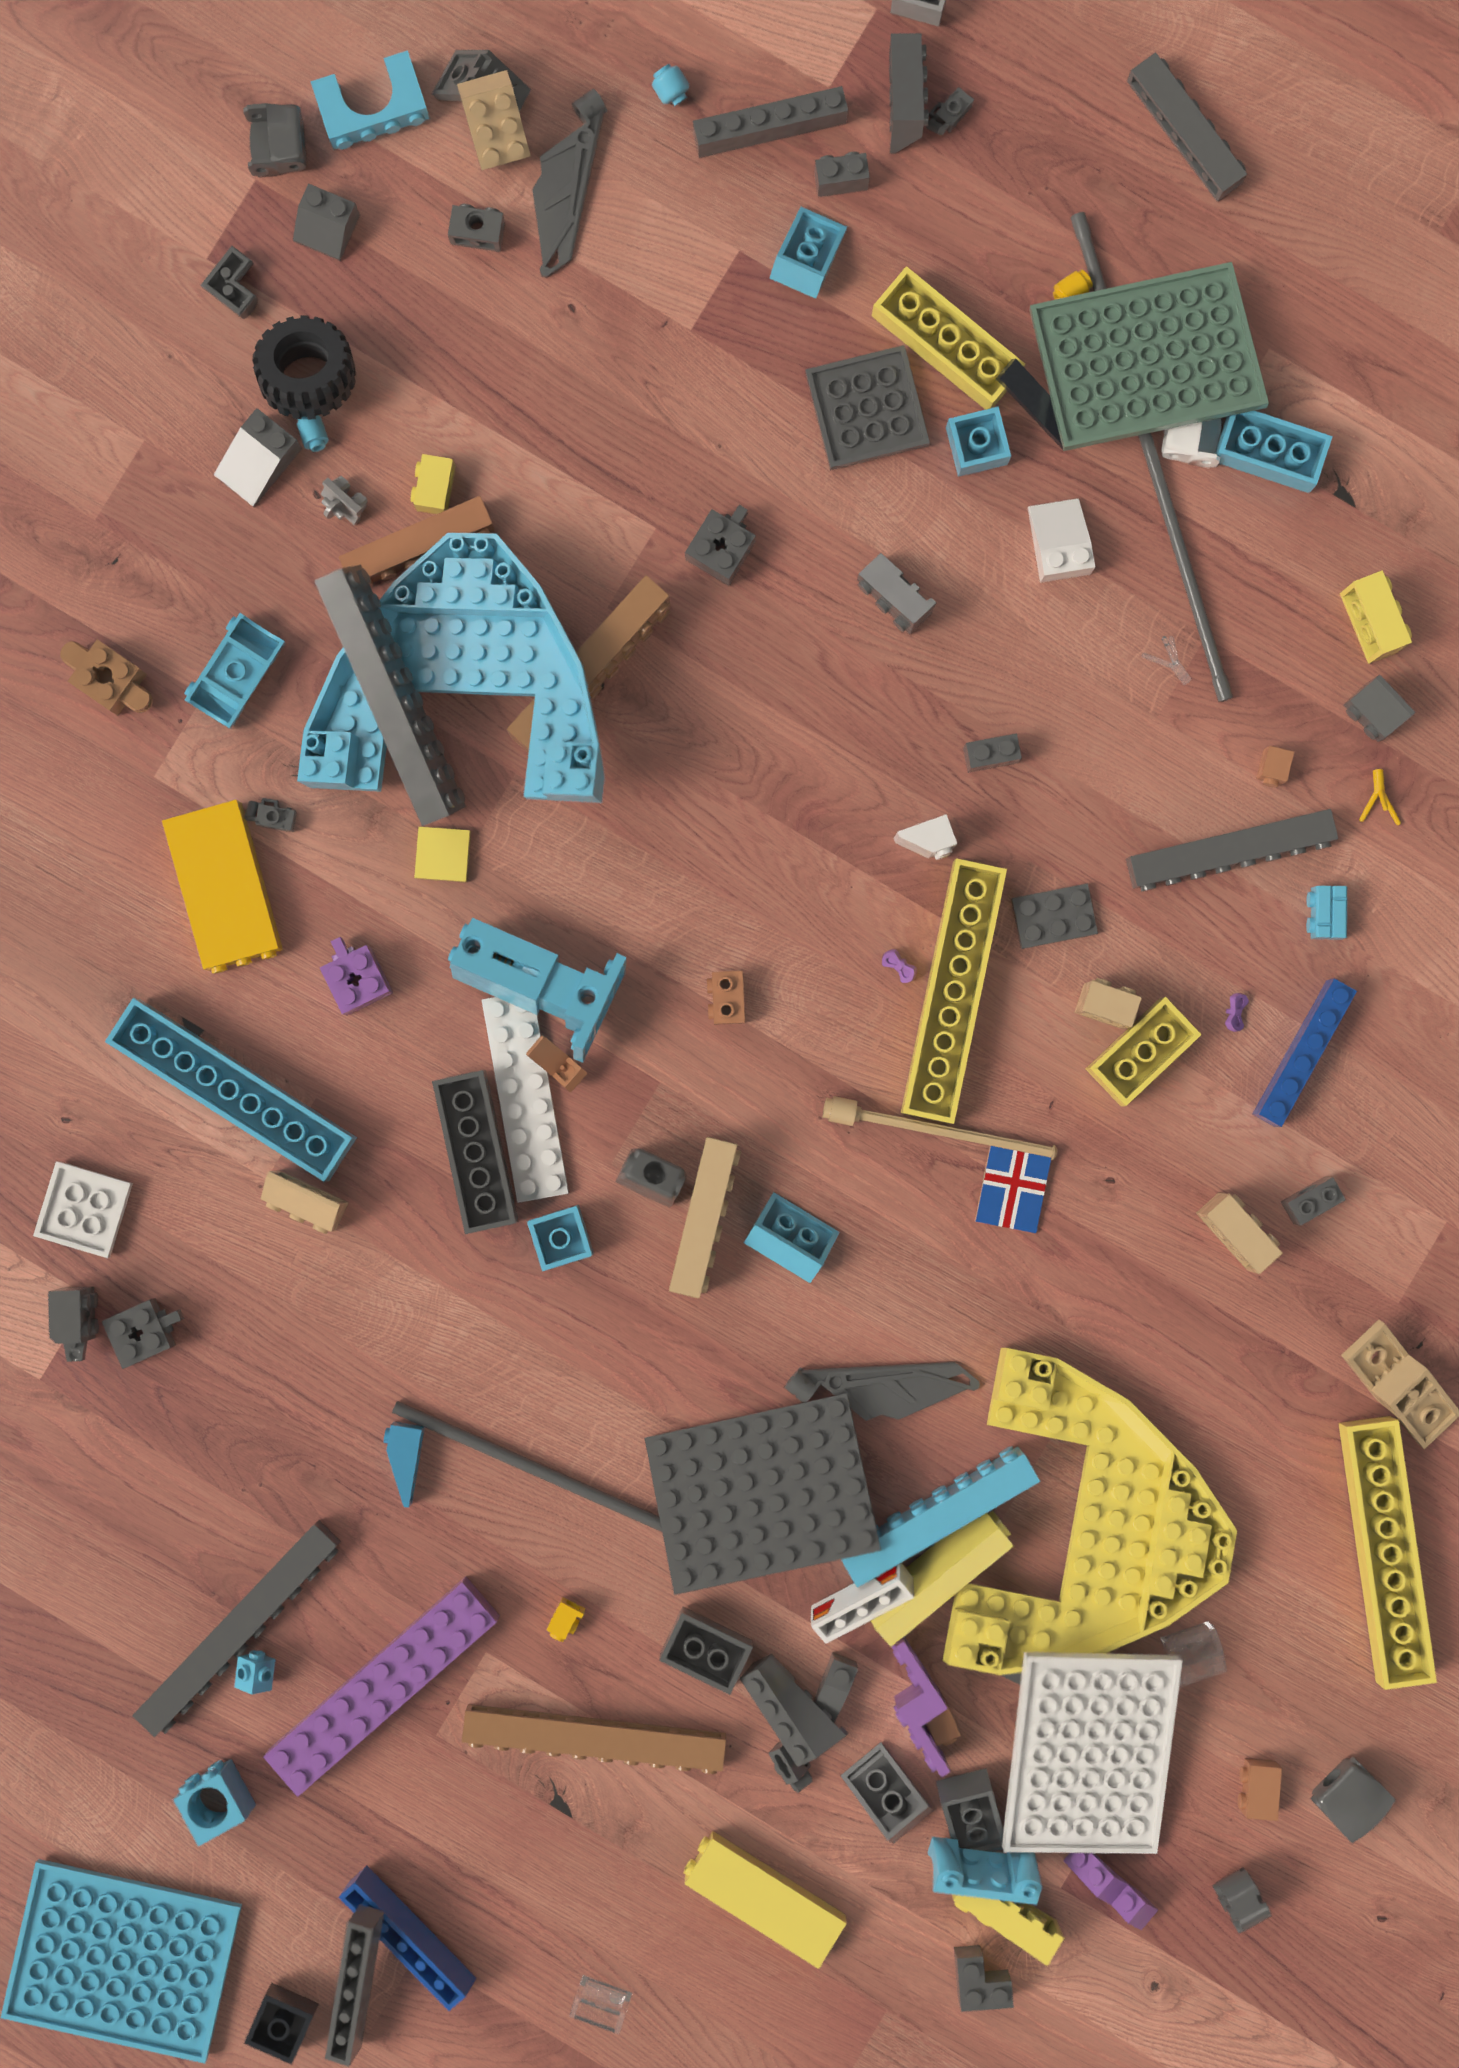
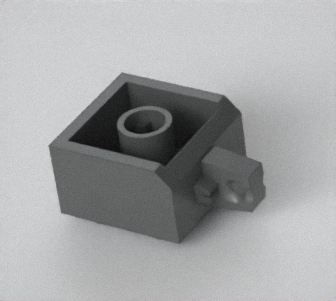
M739 505L732 516L726 514L725 517L711 509L685 551V560L729 586L756 541V535L746 530L747 525L743 524L748 515V509ZM716 545H725V549L721 548L719 551H716Z
M94 1286L63 1287L48 1291L49 1338L55 1344H64L67 1362L85 1360L87 1341L96 1338L95 1334H98L99 1321L95 1318L98 1294L94 1292Z
M153 1298L101 1322L122 1369L176 1346L171 1334L174 1331L172 1324L185 1318L181 1309L167 1315L165 1309H160L156 1298ZM142 1329L144 1334L138 1337L136 1332Z

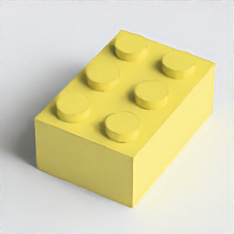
M1383 570L1352 582L1340 593L1368 664L1398 653L1412 643L1411 630L1407 624H1404L1401 616V605L1394 599L1391 592L1392 583L1389 577L1384 575Z

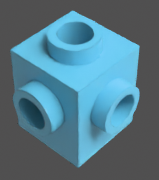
M252 1650L247 1655L238 1656L235 1688L251 1695L271 1691L275 1659L266 1656L265 1652L260 1650Z

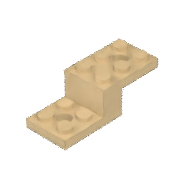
M1378 1320L1341 1355L1374 1398L1398 1418L1417 1444L1423 1449L1429 1446L1459 1417V1409L1429 1370L1406 1352L1382 1321ZM1377 1351V1356L1371 1359L1372 1355ZM1431 1411L1430 1416L1425 1418L1426 1415Z

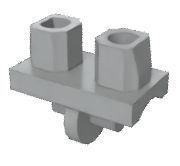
M339 476L333 481L329 478L325 479L322 483L324 489L321 492V495L324 497L321 503L326 507L324 516L328 519L336 516L340 520L346 517L355 526L360 521L361 513L367 507V498L361 493H356L350 498L346 494L350 490V484L343 476Z

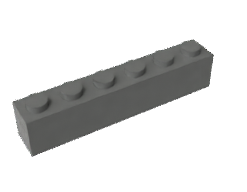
M1155 52L1130 71L1127 83L1217 202L1239 187L1247 176L1244 164L1231 153L1227 141L1218 136L1215 132L1214 124L1203 116L1196 100L1188 96L1181 80L1175 78L1170 72L1168 63L1163 58L1160 59Z
M840 86L694 120L693 135L698 156L702 158L847 124L848 107L843 87Z
M359 1904L347 1922L325 2059L350 2067L362 2048L384 1917L383 1911Z

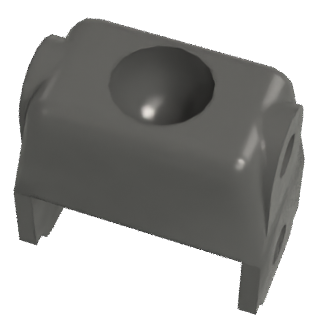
M262 103L246 105L247 107L243 108V113L246 120L251 122L250 152L252 160L248 162V169L251 175L258 176V178L273 177L304 170L307 165L301 108L293 104Z
M638 1148L630 1150L615 1182L670 1208L684 1184L686 1173L683 1168L644 1149Z
M1353 1756L1343 1759L1313 1789L1312 1797L1310 1798L1352 1844L1370 1832L1397 1801Z

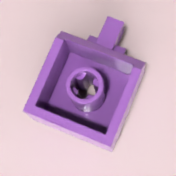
M342 937L331 941L336 954L331 956L333 961L320 967V970L343 1015L348 1016L393 994L370 946L365 945L355 950L353 946L347 948ZM354 975L362 978L358 981L359 986L352 984Z

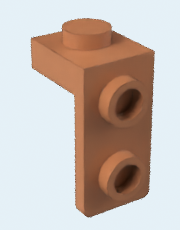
M541 1035L526 1052L530 1059L553 1076L570 1093L587 1075V1072L544 1035Z

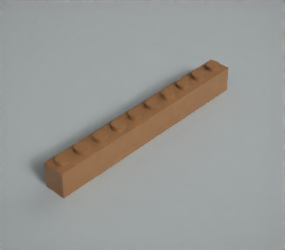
M468 1704L465 1710L462 1743H468V1746L473 1748L489 1745L494 1746V1749L500 1751L516 1748L526 1754L543 1751L546 1752V1755L553 1757L561 1756V1754H570L572 1758L581 1760L587 1759V1757H596L601 1762H613L614 1759L623 1760V1763L627 1765H638L641 1762L650 1763L649 1766L653 1768H664L665 1765L675 1766L680 1771H690L691 1768L701 1769L706 1774H716L717 1771L723 1772L726 1733Z

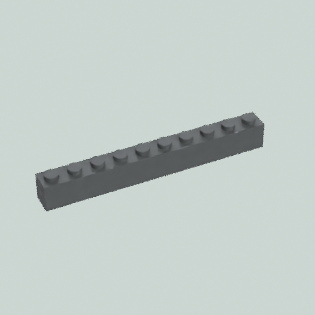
M318 1520L132 1716L154 1738L160 1731L166 1734L176 1723L173 1718L178 1712L184 1715L194 1704L191 1699L197 1693L202 1696L212 1685L209 1680L215 1674L220 1677L230 1666L227 1661L233 1655L238 1658L246 1650L248 1645L245 1642L251 1636L256 1639L267 1626L263 1623L269 1617L274 1620L284 1610L285 1607L282 1603L288 1597L293 1600L302 1591L303 1588L300 1584L306 1578L311 1581L321 1571L318 1565L324 1559L329 1562L339 1552L336 1546L341 1541Z

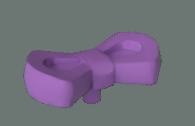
M891 949L884 953L882 965L894 968L899 973L902 983H908L915 979L917 974L916 966L907 964L904 958L901 959L896 949Z
M1242 993L1231 995V1008L1226 1009V1013L1229 1016L1225 1025L1228 1030L1233 1032L1244 1028L1241 1014L1249 1000Z

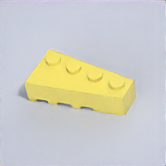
M952 1894L957 1908L966 1913L969 1911L981 1923L989 1927L991 1926L1047 1966L1064 1939L1057 1920L1032 1904Z

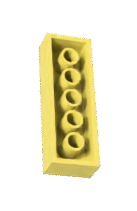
M907 266L873 305V318L985 410L993 408L1007 392L996 379L1012 359H1017L1025 367L1023 361Z

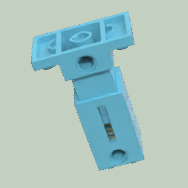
M472 918L469 925L465 924L459 935L461 941L458 947L454 946L448 957L453 979L535 1015H538L539 1011L543 1010L565 1020V1027L574 1031L571 1038L573 1057L575 1060L583 1063L626 973V957L617 953L614 960L609 959L603 972L605 975L586 968L585 973H581L559 963L557 954Z

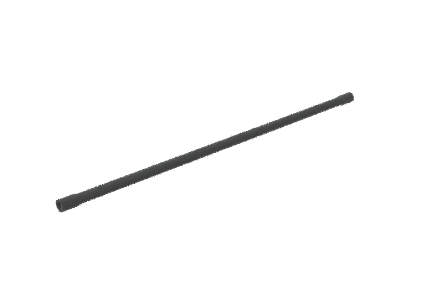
M1085 212L1076 213L1070 219L1083 253L1094 291L1107 289L1091 238V230ZM1152 434L1138 435L1212 675V683L1218 702L1230 700L1234 697L1228 678L1224 673Z

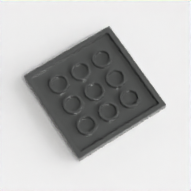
M905 345L805 369L830 470L929 446L930 442Z

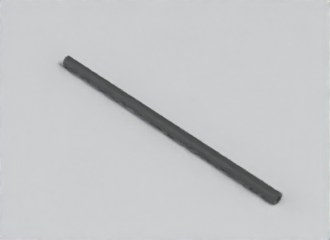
M399 1401L396 1402L392 1410L393 1414L662 1532L660 1518L655 1514Z

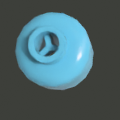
M668 64L653 75L655 79L652 82V87L663 104L673 103L674 106H677L687 98L685 93L689 90L690 85L678 66L671 67Z

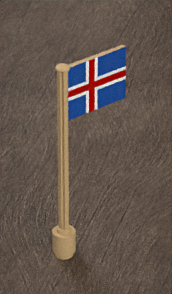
M833 1096V1098L826 1097L822 1118H827L829 1122L853 1126L854 1121L859 1122V1120L990 1145L975 1222L1031 1233L1037 1232L1050 1162L1057 1156V1147L1055 1145L1049 1147L862 1110L860 1106H857L856 1100Z

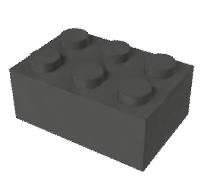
M682 1606L660 1652L659 1661L731 1695L751 1653L753 1640Z

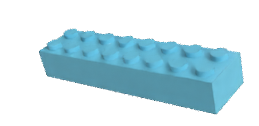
M1012 1446L1007 1447L999 1453L1000 1457L992 1462L990 1459L981 1462L976 1466L978 1470L968 1474L965 1472L954 1479L955 1483L946 1488L945 1485L938 1487L932 1491L931 1494L933 1496L924 1501L922 1498L914 1501L909 1505V1510L902 1514L898 1511L890 1515L886 1519L888 1522L880 1527L876 1524L881 1551L841 1560L856 1587H860L1039 1483L1040 1480L1025 1454L1018 1446L1016 1448Z

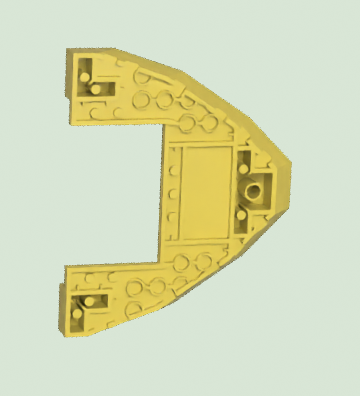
M1001 1348L987 1425L1087 1445L1059 1601L968 1583L954 1597L943 1661L952 1666L1004 1675L1022 1672L1024 1652L1105 1654L1169 1626L1228 1584L1237 1529L1191 1462L1125 1397L1058 1358L1010 1348Z

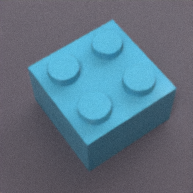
M999 406L948 419L946 431L958 477L1008 465L1011 453Z
M579 1205L527 1221L542 1271L594 1255Z

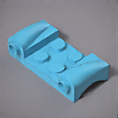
M239 613L237 618L234 616L231 618L226 626L228 632L197 681H192L184 693L187 696L185 698L186 702L229 729H232L249 698L286 644L284 640L257 625L242 613Z
M932 1837L928 1856L931 1857L933 1863V1892L1037 1905L1042 1885L1035 1852H1006L1004 1854L959 1848L957 1839Z

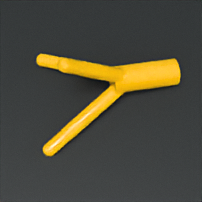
M1383 769L1373 770L1374 793L1359 821L1364 822L1379 796L1383 810H1388L1396 825H1400L1401 821L1385 793Z

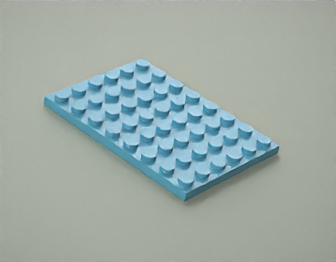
M38 1859L34 1867L1 2018L206 2063L242 1904Z

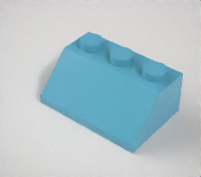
M773 1192L744 1243L811 1283L823 1266L840 1232Z

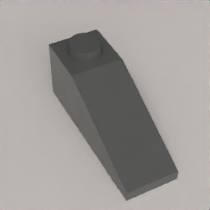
M832 1652L813 1702L821 1710L826 1709L832 1715L831 1720L835 1723L850 1692L858 1666L856 1661Z

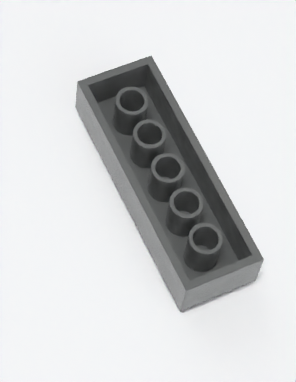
M486 1070L432 1081L464 1233L470 1234L518 1223L517 1210Z

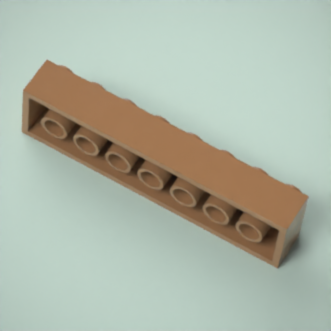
M647 575L644 576L576 652L584 667L589 696L592 699L601 691L602 687L600 685L606 678L610 680L619 670L617 666L622 660L625 659L627 661L636 652L634 647L640 640L645 642L654 631L652 627L658 621L662 623L671 612L669 610L671 607L669 595ZM535 698L507 728L511 738L528 753Z

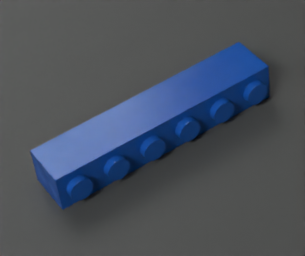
M1335 978L1326 980L1252 1115L1273 1127L1283 1126L1357 992L1356 990Z
M366 1865L349 1881L338 1898L353 1913L359 1904L384 1912L380 1941L450 2011L467 1996L477 1978Z

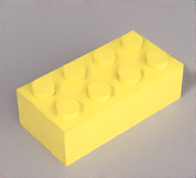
M1163 997L1156 1001L1133 1023L1132 1027L1128 1028L1102 1052L1086 1070L1120 1106H1127L1197 1040L1201 1034L1166 997Z

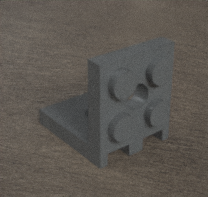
M455 50L432 95L439 101H462L457 84L507 70L518 110L520 111L531 89L490 50Z

